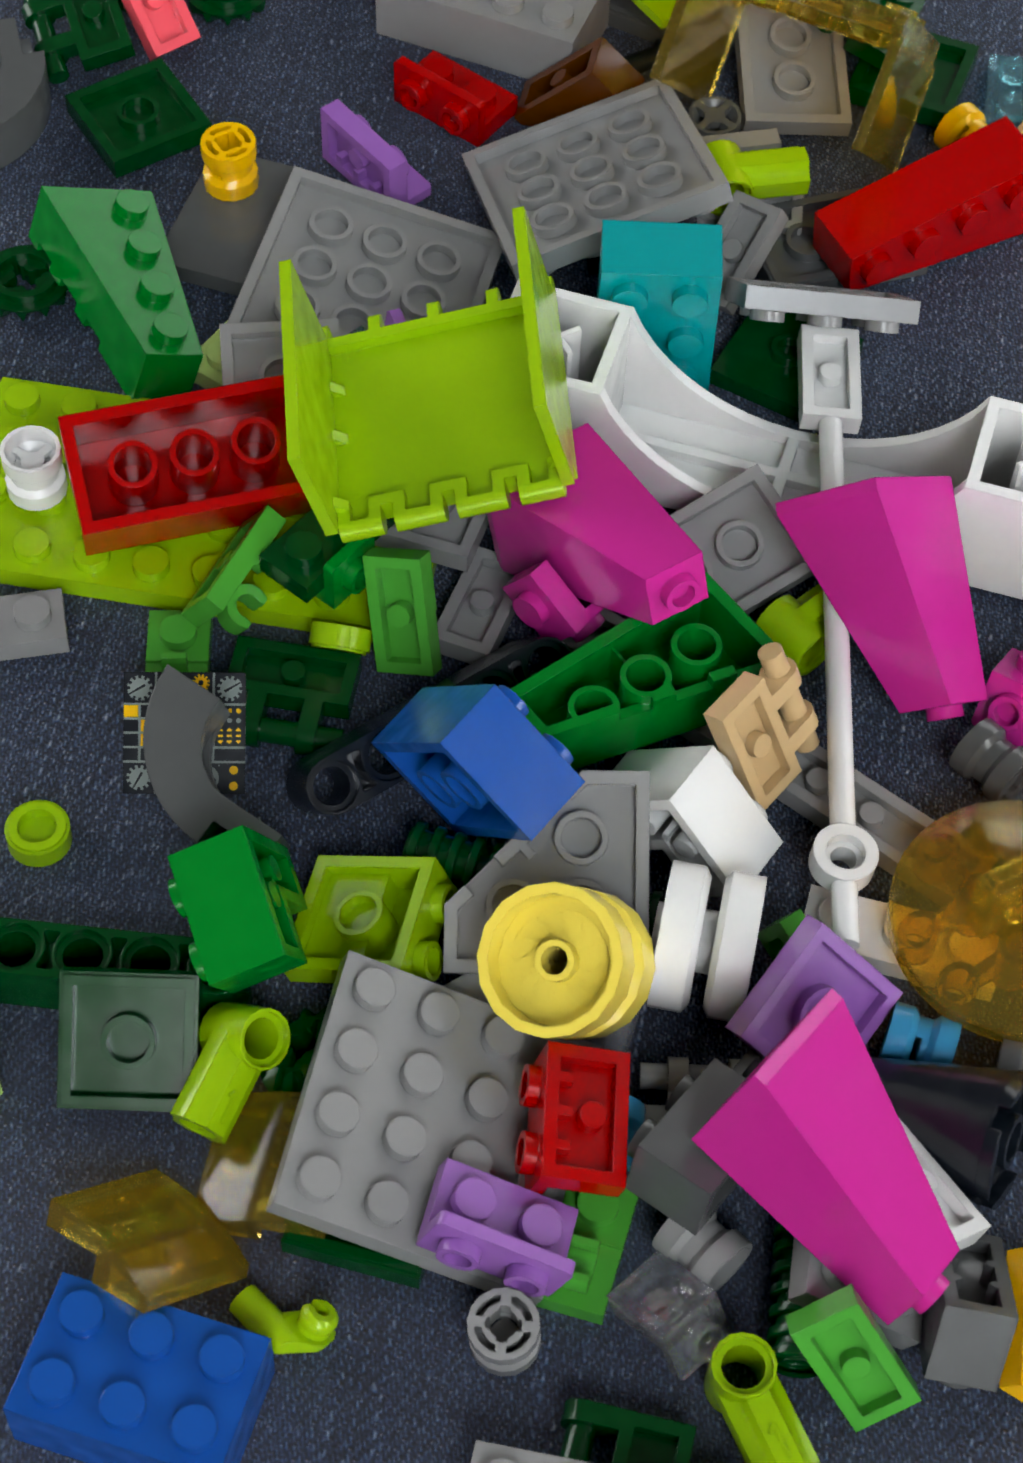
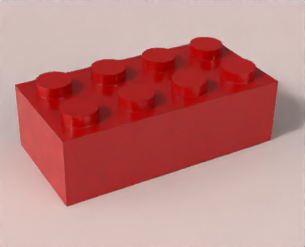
M284 374L58 417L62 447L86 556L237 527L267 505L282 517L307 513L312 509L287 461Z

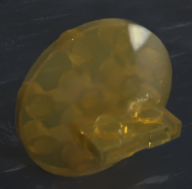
M1017 800L989 801L966 806L944 815L922 830L904 851L896 866L886 905L888 937L893 953L907 980L918 994L940 1015L961 1024L963 1028L1001 1042L1003 1038L1023 1042V801Z

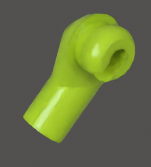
M253 1284L243 1289L234 1298L229 1307L231 1314L248 1331L271 1338L273 1354L276 1355L320 1352L335 1339V1329L339 1322L336 1309L325 1300L313 1299L311 1304H304L301 1310L282 1312Z

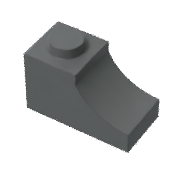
M983 1234L975 1244L960 1250L942 1272L950 1281V1284L938 1300L923 1313L919 1350L924 1379L938 1381L954 1389H968L971 1387L996 1392L1019 1316L1002 1237Z

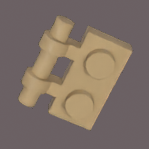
M777 642L767 643L758 650L757 655L762 665L759 676L744 671L703 713L719 752L731 762L735 776L751 798L758 802L764 810L774 802L802 771L795 752L809 753L815 750L820 742L816 733L819 720L813 705L808 700L803 699L799 690L802 677L793 659L786 657L782 645Z

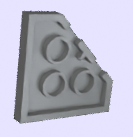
M582 770L579 775L585 783L532 841L511 839L481 871L460 888L444 904L443 973L479 974L477 952L484 925L503 900L528 885L555 881L615 895L639 914L649 933L650 771Z

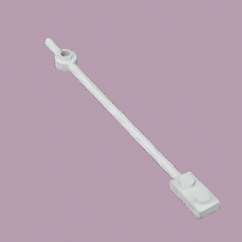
M801 324L797 338L799 429L819 431L820 491L845 485L843 433L858 434L862 422L859 330ZM823 591L829 826L823 828L817 834L808 857V866L816 882L831 891L832 931L851 948L857 950L860 947L858 891L866 887L872 879L879 861V850L873 837L864 829L856 826L850 633ZM832 861H842L846 863L850 867V869L841 868L835 865Z

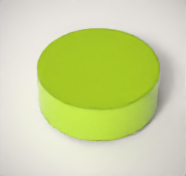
M312 621L308 643L311 644V647L366 656V654L370 653L372 631L348 625Z
M33 800L19 805L10 813L4 826L9 852L15 860L26 866L45 867L52 865L67 854L72 844L73 836L69 817L61 806L51 801Z

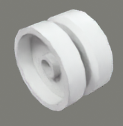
M673 860L665 901H659L652 933L656 969L647 999V1007L681 1013L689 1005L695 973L706 974L708 978L702 1006L704 1012L709 1019L729 1022L747 997L767 877L733 871L725 879L720 911L707 909L712 880L708 867L706 865Z

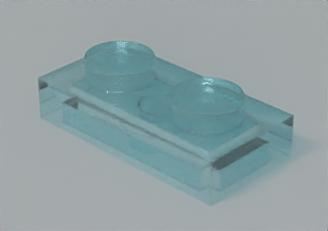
M989 55L982 111L985 114L988 125L1005 116L1011 120L1016 128L1023 121V57Z

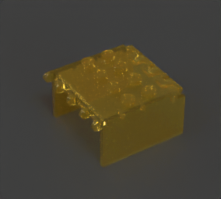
M676 0L649 77L694 101L713 95L743 9L749 4L784 14L790 18L828 31H834L845 37L877 48L886 49V56L851 149L886 170L897 171L934 74L935 67L933 63L941 45L924 28L926 21L917 17L919 13L891 2H886L885 6L868 0Z

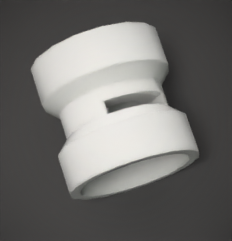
M33 425L19 427L8 433L0 445V458L3 470L6 473L5 482L10 500L16 506L29 511L50 509L60 503L67 493L68 482L64 465L62 464L63 454L59 438L52 430Z

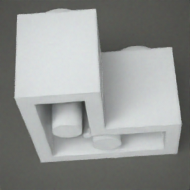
M714 745L631 750L626 753L613 769V771H650L649 850H663L672 863L673 860L706 865L712 876L709 897H722L725 879L733 871L758 875L783 843L769 823L764 808L751 798L733 773L731 762L721 752L717 751Z

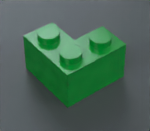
M240 825L167 856L174 878L168 880L169 894L178 913L183 918L187 917L194 938V942L190 943L188 947L189 956L197 975L202 981H208L211 987L236 993L308 963L292 915L308 908L286 846L244 825Z

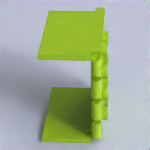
M524 206L512 208L521 296L502 300L499 288L497 287L485 291L486 304L443 313L439 301L426 303L427 317L385 326L381 314L368 316V330L333 338L328 325L321 327L291 259L279 262L287 461L325 536L338 534L339 530L343 543L386 535L388 533L387 519L394 518L398 532L448 522V506L456 505L460 519L510 509V493L519 492L520 501L524 506L567 497L566 486L575 484V479H578L556 289L552 276L547 275Z

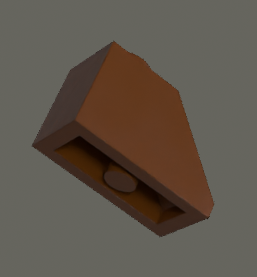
M602 36L525 81L514 118L521 125L533 127L644 84L645 78Z

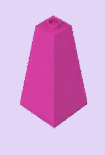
M588 423L573 430L578 479H575V484L566 486L567 497L523 506L517 491L510 493V509L487 513L497 561L502 570L507 573L516 575L539 562L547 560L577 598L650 625H655L679 612L685 611L709 597L702 551Z
M951 476L874 477L775 503L779 520L899 714L925 711L927 722L947 720L965 716L963 704L988 700Z
M831 988L767 1054L691 1140L843 1284L847 1286L852 1283L863 1302L889 1325L911 1307L921 1315L938 1300L950 1284V1281L942 1272L960 1249L845 1001Z

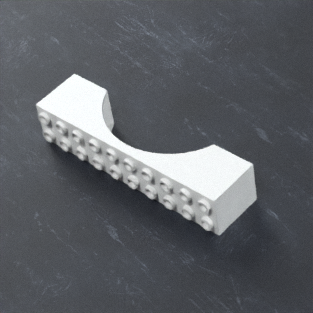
M519 278L510 298L521 296ZM555 288L572 430L588 423L662 507L678 511L756 464L759 465L783 501L820 492L818 434L795 430L756 417L704 389L670 361L655 344L644 328L634 307ZM989 396L976 409L938 428L890 438H843L845 485L874 477L951 476L969 586L1023 600V403Z

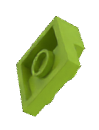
M318 855L304 895L308 909L299 912L295 921V927L308 963L289 970L284 974L290 982L334 983L340 961L350 950L434 982L439 978L443 965V955L438 940L444 924V904L458 889L436 857Z

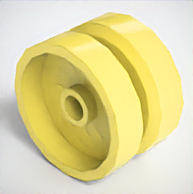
M555 881L525 886L503 900L484 925L477 952L480 987L493 1012L516 1031L543 1039L577 1041L607 1037L632 1021L648 999L656 969L652 938L636 911L615 895Z

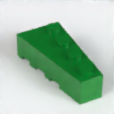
M41 186L28 237L36 250H44L51 261L49 271L58 286L66 285L76 301L74 312L82 325L93 329L99 338L98 350L124 393L129 395L131 399H155L191 392L203 358V352L152 191Z
M705 572L708 598L655 625H650L630 617L511 688L527 705L529 714L526 718L542 735L547 733L555 737L570 751L574 758L570 766L574 770L706 726L707 722L703 713L744 671L759 676L762 665L757 655L758 650L763 645L773 641L707 572Z

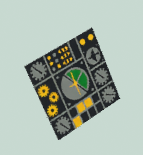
M124 672L123 794H155L148 777L144 759L143 730L149 700L162 672ZM181 672L220 698L231 713L220 729L213 746L212 772L221 794H245L246 673Z

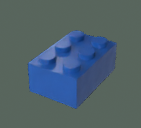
M483 684L423 687L371 742L456 833L462 832L474 836L532 841L585 783L580 775L570 766L574 761L570 751L552 735L547 733L542 735L526 718L529 714V709L525 702L514 691L504 685Z
M62 1272L3 1406V1412L15 1440L85 1463H240L276 1370L272 1340L257 1333Z

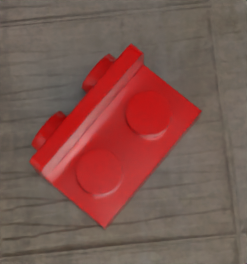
M435 50L430 52L418 64L405 56H401L394 62V101L476 147H480L516 113L518 106L517 95Z
M548 1041L535 1062L524 1066L519 1085V1104L523 1107H529L527 1131H521L515 1153V1171L517 1174L525 1175L524 1188L542 1195L547 1188L619 1197L624 1191L627 1173L631 1053Z

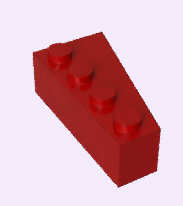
M1005 116L816 211L814 215L813 248L844 288L861 290L1023 234V135L1011 120Z

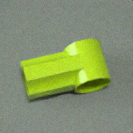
M716 140L706 144L727 178L732 196L736 190L757 199L808 194L811 182L809 172L810 160L805 146L741 151L739 146L730 140ZM728 203L717 207L711 213L721 216Z
M820 584L810 589L798 599H795L790 594L781 596L772 602L756 621V624L773 642L782 645L785 654L795 661L801 676L812 672L825 660L823 589Z
M226 1001L217 1003L207 1011L199 1028V1041L202 1052L170 1112L173 1116V1121L210 1141L221 1144L226 1143L261 1072L276 1067L287 1055L290 1045V1028L287 1019L279 1011L272 1008Z
M746 1332L730 1334L722 1339L710 1358L705 1372L703 1387L706 1399L716 1411L722 1414L744 1462L820 1463L777 1375L778 1363L775 1352L767 1341L756 1334ZM734 1362L743 1363L754 1371L759 1384L748 1389L736 1388L723 1376L722 1367Z

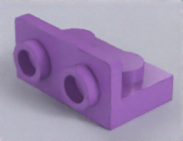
M339 99L320 108L322 156L349 182L355 186L413 205L431 195V183L408 164L406 157L398 147L389 145L372 130L370 124L362 115L354 114Z
M447 1157L438 1166L416 1245L435 1252L436 1258L451 1268L464 1271L478 1269L503 1279V1284L506 1287L522 1291L526 1296L540 1297L545 1295L549 1297L573 1277L576 1262L567 1258L579 1209Z

